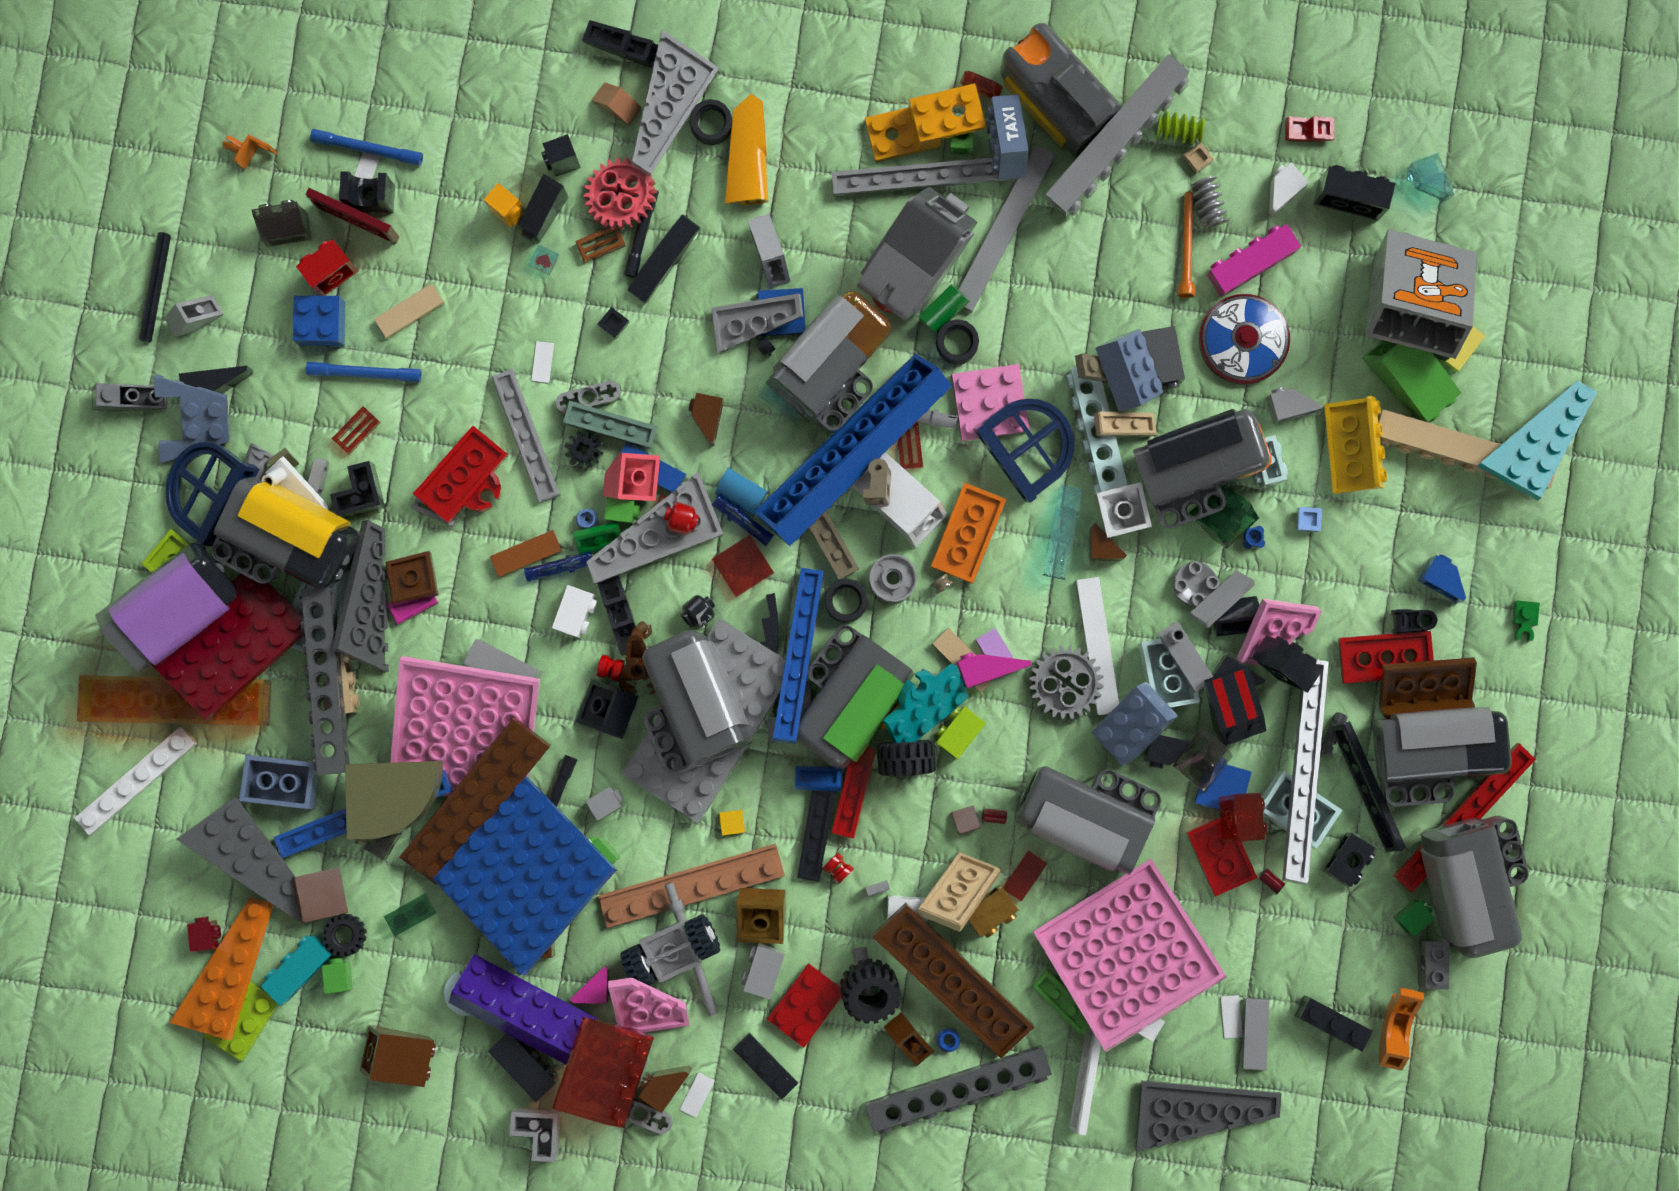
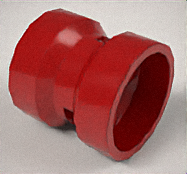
M602 654L596 676L601 678L610 677L612 681L619 682L625 660H613L610 656Z
M839 852L822 867L826 873H830L833 876V880L838 885L854 870L850 864H846L843 861V856ZM841 863L842 865L834 872L833 870Z

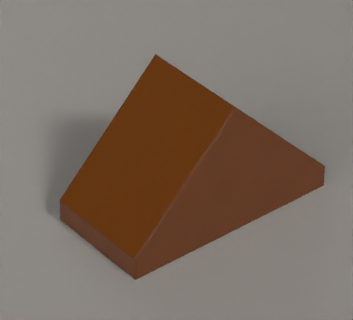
M1096 523L1089 528V560L1122 561L1127 556L1110 537L1107 538L1106 533Z

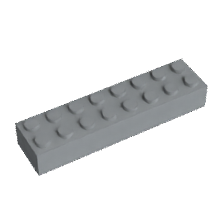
M1168 54L1046 193V201L1066 218L1070 214L1074 216L1082 207L1081 201L1085 197L1089 199L1097 190L1096 184L1100 180L1104 182L1109 177L1115 162L1119 165L1127 156V149L1130 145L1135 147L1142 139L1144 129L1150 130L1157 122L1158 113L1160 111L1166 112L1172 105L1173 96L1176 93L1180 95L1187 88L1189 71Z

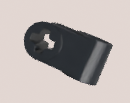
M1391 610L1394 620L1392 633L1428 631L1437 625V615L1431 610ZM1422 615H1426L1429 618L1430 622L1427 627L1420 623Z

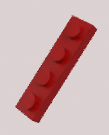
M867 747L858 761H852L848 766L832 829L833 834L855 839L877 749Z

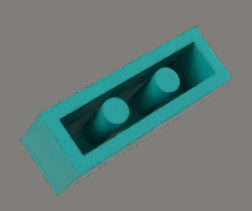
M306 935L297 944L299 948L293 954L289 952L280 961L282 965L277 970L272 969L263 978L265 982L261 987L279 1006L285 1005L322 968V965H325L328 959L334 956L331 951L328 952L326 950L327 946H323V941L317 935L310 937Z

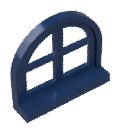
M1020 399L1010 402L973 429L1022 499L1027 503L1037 498L1036 495L1063 475L1071 462L1074 452V436L1067 418L1058 408L1039 399ZM1024 410L1038 411L1048 416L1052 422L1035 435H1032L1017 412ZM1012 415L1029 439L1009 453L992 429ZM1058 428L1062 445L1060 456L1054 465L1038 442ZM1035 446L1050 467V470L1031 484L1014 460Z
M199 442L189 446L176 458L167 477L166 503L172 519L201 545L212 547L217 537L214 535L215 527L233 488L242 479L256 477L260 469L254 464L243 462L228 449L218 444ZM207 454L211 455L200 478H197L186 469L197 457ZM217 458L231 468L219 493H216L205 484ZM182 477L195 487L184 509H182L179 499V486ZM199 492H202L213 501L201 527L187 516Z

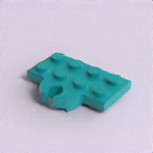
M951 663L936 676L922 668L921 671L915 673V677L920 680L917 688L913 682L907 679L898 696L900 706L883 720L893 743L917 742L969 698L957 666Z

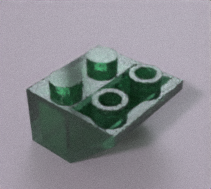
M1223 485L1221 488L1226 499L1225 508L1218 513L1196 520V522L1214 541L1227 549L1259 517L1248 500L1226 485ZM1212 496L1209 499V506L1212 509L1220 506L1221 500L1218 496ZM1198 506L1189 513L1191 517L1198 514Z

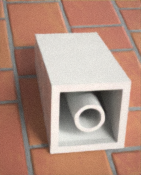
M885 452L880 459L885 460L891 470L889 505L872 506L917 548L948 515L941 501ZM866 470L864 475L852 484L862 497L864 489H870L871 475L869 470Z

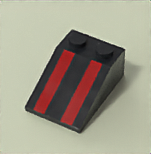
M1248 664L1204 680L1213 729L1223 746L1267 731L1264 713Z

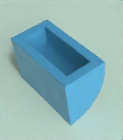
M729 468L725 471L715 491L717 496L753 517L755 516L754 511L761 506L768 494L767 490Z

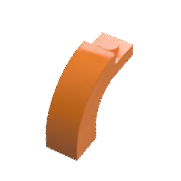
M1400 988L1398 994L1392 995L1384 1016L1380 1036L1379 1066L1403 1070L1410 1058L1409 1038L1412 1023L1424 1001V993Z

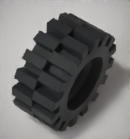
M340 914L327 921V924L323 927L324 933H321V938L324 937L322 943L323 946H327L326 950L328 952L331 951L332 955L344 957L358 952L364 946L363 943L367 938L365 936L367 930L363 927L365 925L363 921H359V917L352 916L353 914ZM341 926H347L352 930L353 937L348 944H341L336 939V931Z

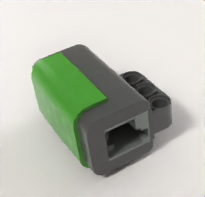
M840 626L808 669L809 679L822 690L800 718L797 741L836 769H844L852 761L857 762L884 724L883 720L898 705V696L907 679L911 681L915 675L913 670L851 626ZM845 631L852 633V638L849 642L841 641V635ZM831 650H837L839 653L838 658L834 661L827 659V654ZM819 668L824 669V677L820 680L814 679V671Z

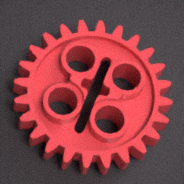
M617 157L615 164L610 159L608 160L607 167L600 164V172L593 170L596 175L595 178H587L591 185L584 186L589 192L583 195L588 200L585 206L590 209L588 211L592 217L594 216L597 223L601 222L605 228L609 224L612 230L616 228L617 224L621 230H624L625 224L632 228V221L634 220L640 224V216L648 217L645 213L646 209L653 210L649 203L656 202V199L652 196V194L657 193L655 187H652L656 184L653 178H651L652 175L649 177L631 165V161L627 157L623 163ZM616 178L613 184L608 185L611 179ZM637 182L635 187L629 188L630 184ZM611 199V202L608 205L603 206L606 200ZM632 203L630 208L624 209L626 204Z

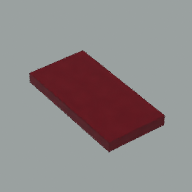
M308 187L305 195L316 208L391 243H397L400 236L391 225Z

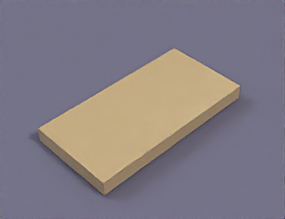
M959 852L918 908V915L960 932L999 877L1001 869Z

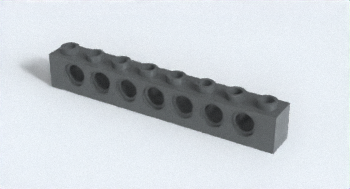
M331 587L301 590L302 596H299V607L303 610L304 619H301V630L303 633L305 632L306 642H303V653L305 656L307 655L308 665H305V676L307 679L309 678L310 688H307V699L309 702L311 701L312 711H309V722L313 725L314 734H311V745L315 748L316 757H313L314 771H317V775L345 773V765L350 764L341 658L340 653L332 650L338 626L335 590ZM320 606L322 615L315 619L313 611L316 607ZM322 629L324 638L318 642L315 639V633ZM324 652L326 661L320 665L317 662V656ZM326 675L328 684L322 688L319 685V679ZM328 698L330 707L324 711L321 708V702ZM327 721L332 724V731L329 734L323 731V725ZM329 744L334 747V754L331 757L325 754V748Z
M1042 1045L867 1101L865 1106L874 1133L879 1131V1134H884L892 1131V1127L899 1124L902 1127L915 1123L914 1119L923 1117L924 1120L936 1117V1112L946 1110V1112L959 1109L960 1104L968 1103V1105H973L981 1102V1098L990 1095V1098L1001 1096L1004 1094L1003 1090L1012 1088L1013 1091L1026 1087L1025 1083L1034 1081L1035 1084L1048 1080L1047 1076L1052 1075L1044 1048ZM1024 1063L1031 1065V1071L1027 1075L1019 1073V1068ZM1000 1071H1008L1009 1078L1007 1081L1000 1082L997 1080V1074ZM978 1078H985L987 1080V1085L984 1089H977L975 1087V1081ZM956 1085L965 1087V1093L962 1096L953 1095L952 1090ZM935 1092L943 1095V1100L938 1104L930 1101L931 1095ZM913 1099L921 1102V1107L916 1111L908 1108V1103ZM889 1107H896L899 1110V1114L895 1118H889L886 1115V1110Z

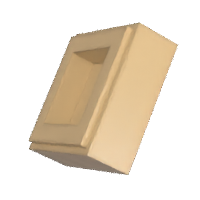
M1198 143L1182 156L1195 175L1214 161V158L1202 143Z

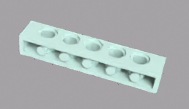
M1077 367L1070 368L1069 375H1066L1068 388L1073 389L1072 405L1074 410H1078L1079 419H1077V426L1079 432L1084 434L1085 440L1082 441L1084 453L1089 454L1088 471L1090 476L1094 475L1096 484L1093 485V491L1097 498L1096 493L1128 484L1116 436L1093 437L1091 429L1095 428L1094 416H1089L1085 410L1087 406H1093L1097 412H1109L1102 381L1078 378ZM1087 384L1091 387L1092 392L1084 394L1081 392L1080 386ZM1097 450L1106 451L1108 458L1100 460L1096 455ZM1102 472H1110L1113 476V481L1105 482L1102 479Z

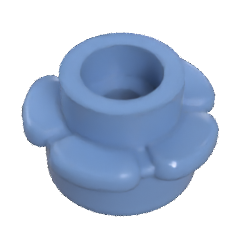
M582 509L578 512L576 518L578 527H582L584 530L597 526L598 517H596L597 514L594 510Z

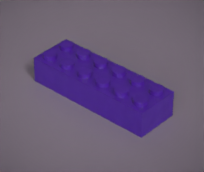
M476 954L473 955L451 991L448 1002L573 1068L598 1020Z

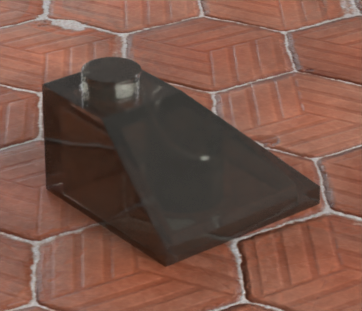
M1199 729L1175 761L1173 767L1206 793L1233 756L1229 748L1215 736Z

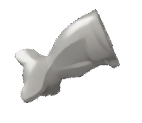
M253 443L250 444L246 455V463L254 464L260 469L256 478L260 479L268 463L267 460L274 455Z

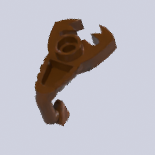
M644 621L638 623L628 639L625 657L626 664L621 671L619 688L634 695L638 692L634 688L637 685L635 681L650 679L644 667L642 655L647 649L644 639L652 634V626L647 625ZM648 683L646 687L653 689L648 695L656 693L652 683Z

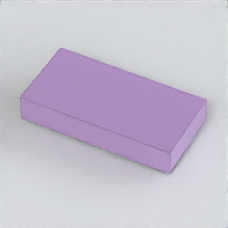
M996 628L976 639L984 655L1013 658Z

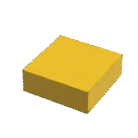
M742 810L719 813L722 836L745 833Z

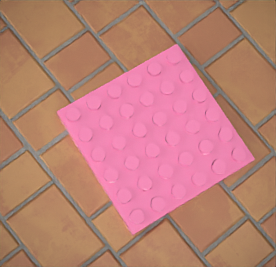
M401 656L399 659L390 763L443 761V770L446 771L452 790H454L513 717L534 732L540 679Z
M1152 859L1133 869L1130 875H1123L1033 931L1105 1052L1227 978Z

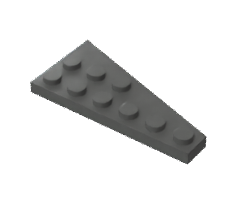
M365 520L361 524L359 543L354 553L332 650L379 672L386 673L389 672V664H385V652H388V643H385V630L388 628L387 592H383V580H386V571H383V558L386 556L385 528Z
M1141 1080L1136 1152L1156 1146H1164L1176 1141H1184L1217 1133L1226 1129H1234L1246 1124L1279 1118L1282 1094L1270 1091Z

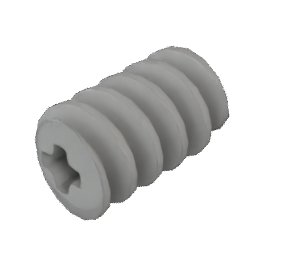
M1215 176L1203 178L1191 185V190L1195 192L1193 199L1198 200L1195 203V207L1200 209L1197 215L1203 217L1200 220V225L1213 227L1229 221V218L1221 217L1227 210L1219 209L1225 202L1217 201V198L1222 196V192H1215V189L1220 187V184H1213L1212 182L1218 178Z

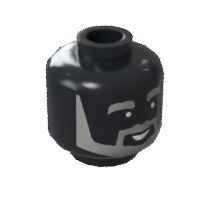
M695 595L682 606L683 613H681V617L690 628L696 627L701 629L714 618L713 608L715 604L708 596L703 598L700 595Z

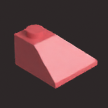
M619 453L605 472L603 496L615 499L656 501L660 456Z

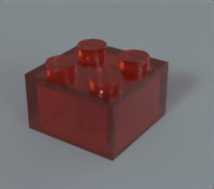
M1261 793L1233 794L1219 797L1223 843L1265 840L1267 824L1263 820L1265 802L1261 798Z

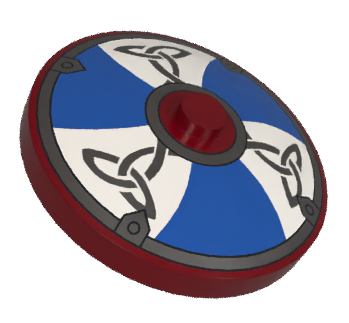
M1237 294L1219 301L1207 313L1199 331V348L1206 365L1218 377L1235 384H1254L1270 377L1284 363L1290 347V331L1281 311L1270 301L1252 294Z

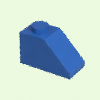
M1440 554L1439 556L1430 557L1418 581L1456 603L1464 602L1466 595L1457 566L1452 564V560Z

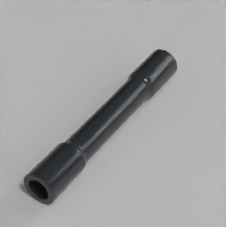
M657 191V193L652 194V196H654V198L656 199V202L659 195V191ZM656 202L649 203L653 210L646 209L647 218L640 216L641 223L637 225L631 252L628 255L623 273L627 277L636 278L638 274L641 254Z
M565 755L556 781L549 795V800L556 807L578 760L568 755Z

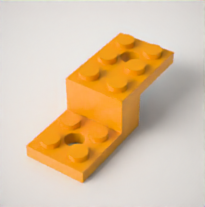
M975 83L911 98L907 108L865 117L875 163L941 147L942 139L986 129ZM960 106L965 110V113L958 117L952 113V109ZM889 130L896 131L898 133L897 139H887L885 136L886 132Z

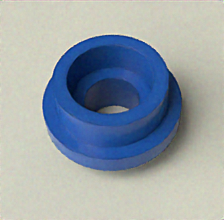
M946 1028L939 1032L937 1044L942 1051L953 1052L960 1044V1037L955 1030ZM946 1036H951L953 1038L951 1044H946L944 1042V1038Z

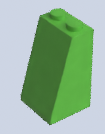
M1382 340L1362 357L1364 362L1417 420L1424 422L1434 421L1439 417V412L1454 404L1457 400L1456 397L1461 394L1459 388L1431 352Z

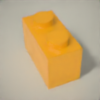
M497 183L484 198V202L490 212L508 227L512 228L514 224H519L525 210L519 199L501 184Z

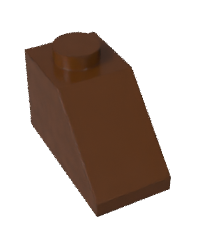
M696 393L695 399L691 398L689 411L692 412L693 420L709 444L715 446L724 400L720 397Z
M902 1012L884 1026V1029L896 1045L916 1066L934 1052Z

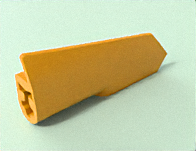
M750 94L733 109L725 197L726 204L739 202L740 205H757L769 201L763 101L753 94Z

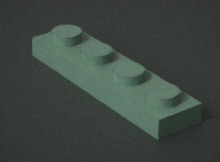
M569 401L563 420L565 425L648 449L652 447L657 426L573 401Z

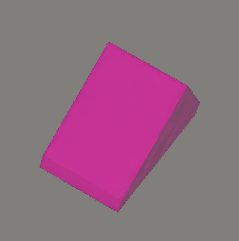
M605 965L570 1000L573 1003L606 1004L609 996V967Z

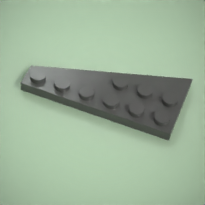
M236 797L176 838V840L298 922H301L292 877H295V875Z

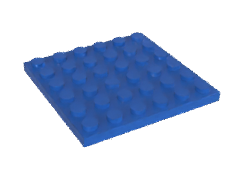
M526 776L515 787L508 799L500 804L498 811L493 817L486 820L481 827L470 835L467 842L463 843L454 854L453 859L444 865L433 880L521 975H526L617 869Z

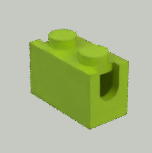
M966 706L962 709L957 707L949 717L953 721L948 727L943 725L935 735L938 738L935 743L957 760L986 725L985 721Z

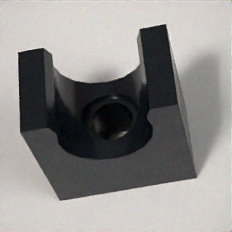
M340 171L339 200L342 203L361 212L394 213L395 184L387 173H378L377 178L366 179L353 176L348 171ZM369 191H374V196L371 199H365V195Z

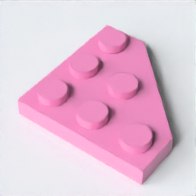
M1262 599L1236 659L1240 663L1259 665L1252 659V656L1266 635L1273 638L1279 636L1291 644L1301 634L1306 636L1314 630L1322 610L1317 606Z
M634 978L608 981L620 1036L689 1026V1016L685 1002Z

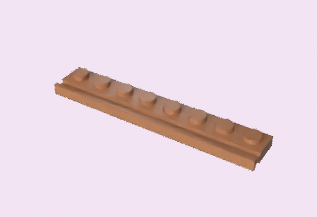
M775 843L608 892L598 897L606 926L609 928L670 910L668 905L670 901L664 886L670 882H673L678 898L682 900L684 906L739 890V888H746L785 876Z

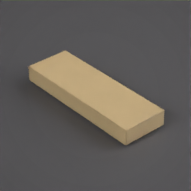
M431 283L374 320L386 339H389L445 303Z
M1094 413L1097 436L1153 437L1157 435L1154 413Z
M950 628L932 643L955 666H957L958 661H961L960 656L972 652ZM994 679L974 687L981 693Z

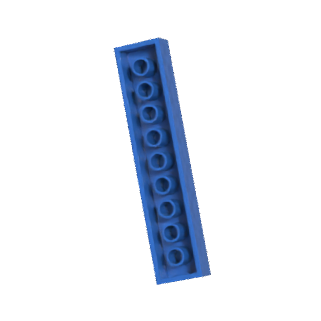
M915 353L754 513L773 533L787 545L791 546L859 477L864 475L865 471L868 470L870 462L881 458L939 398L945 395L952 385L939 368Z

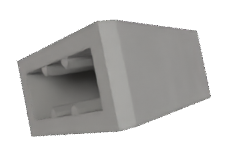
M766 214L748 220L750 232L769 288L791 282L785 256L770 215Z

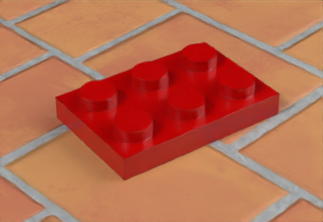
M1229 814L1186 832L1215 897L1258 878Z
M808 963L767 1020L804 1048L841 999L840 986Z

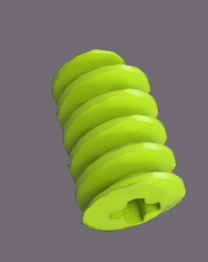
M1169 111L1164 112L1162 116L1160 113L1155 137L1158 139L1160 134L1164 133V140H1167L1171 134L1173 135V142H1176L1178 137L1181 136L1182 143H1185L1190 138L1191 145H1194L1197 139L1199 144H1201L1205 119L1201 117L1196 123V116H1191L1188 121L1186 114H1183L1179 120L1178 113L1174 112L1171 118Z

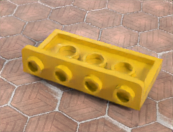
M1367 396L1362 399L1324 404L1333 494L1385 488L1384 482H1387V471L1383 468L1382 459H1385V450L1380 444L1383 428L1382 424L1378 423V414L1381 413L1379 400L1376 401L1375 397Z

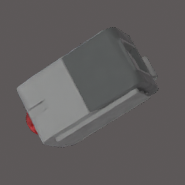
M931 187L910 198L861 271L862 277L857 286L873 298L877 308L883 312L895 313L904 321L914 313L919 312L927 305L974 235L972 231L977 221L966 214L970 206L952 193L947 198H944Z

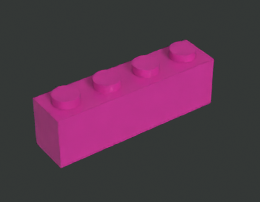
M1288 224L1281 228L1279 225L1273 227L1267 232L1268 236L1263 239L1260 236L1248 243V248L1243 251L1239 248L1229 255L1230 259L1225 262L1221 259L1210 266L1211 270L1207 276L1221 298L1293 255L1302 247Z

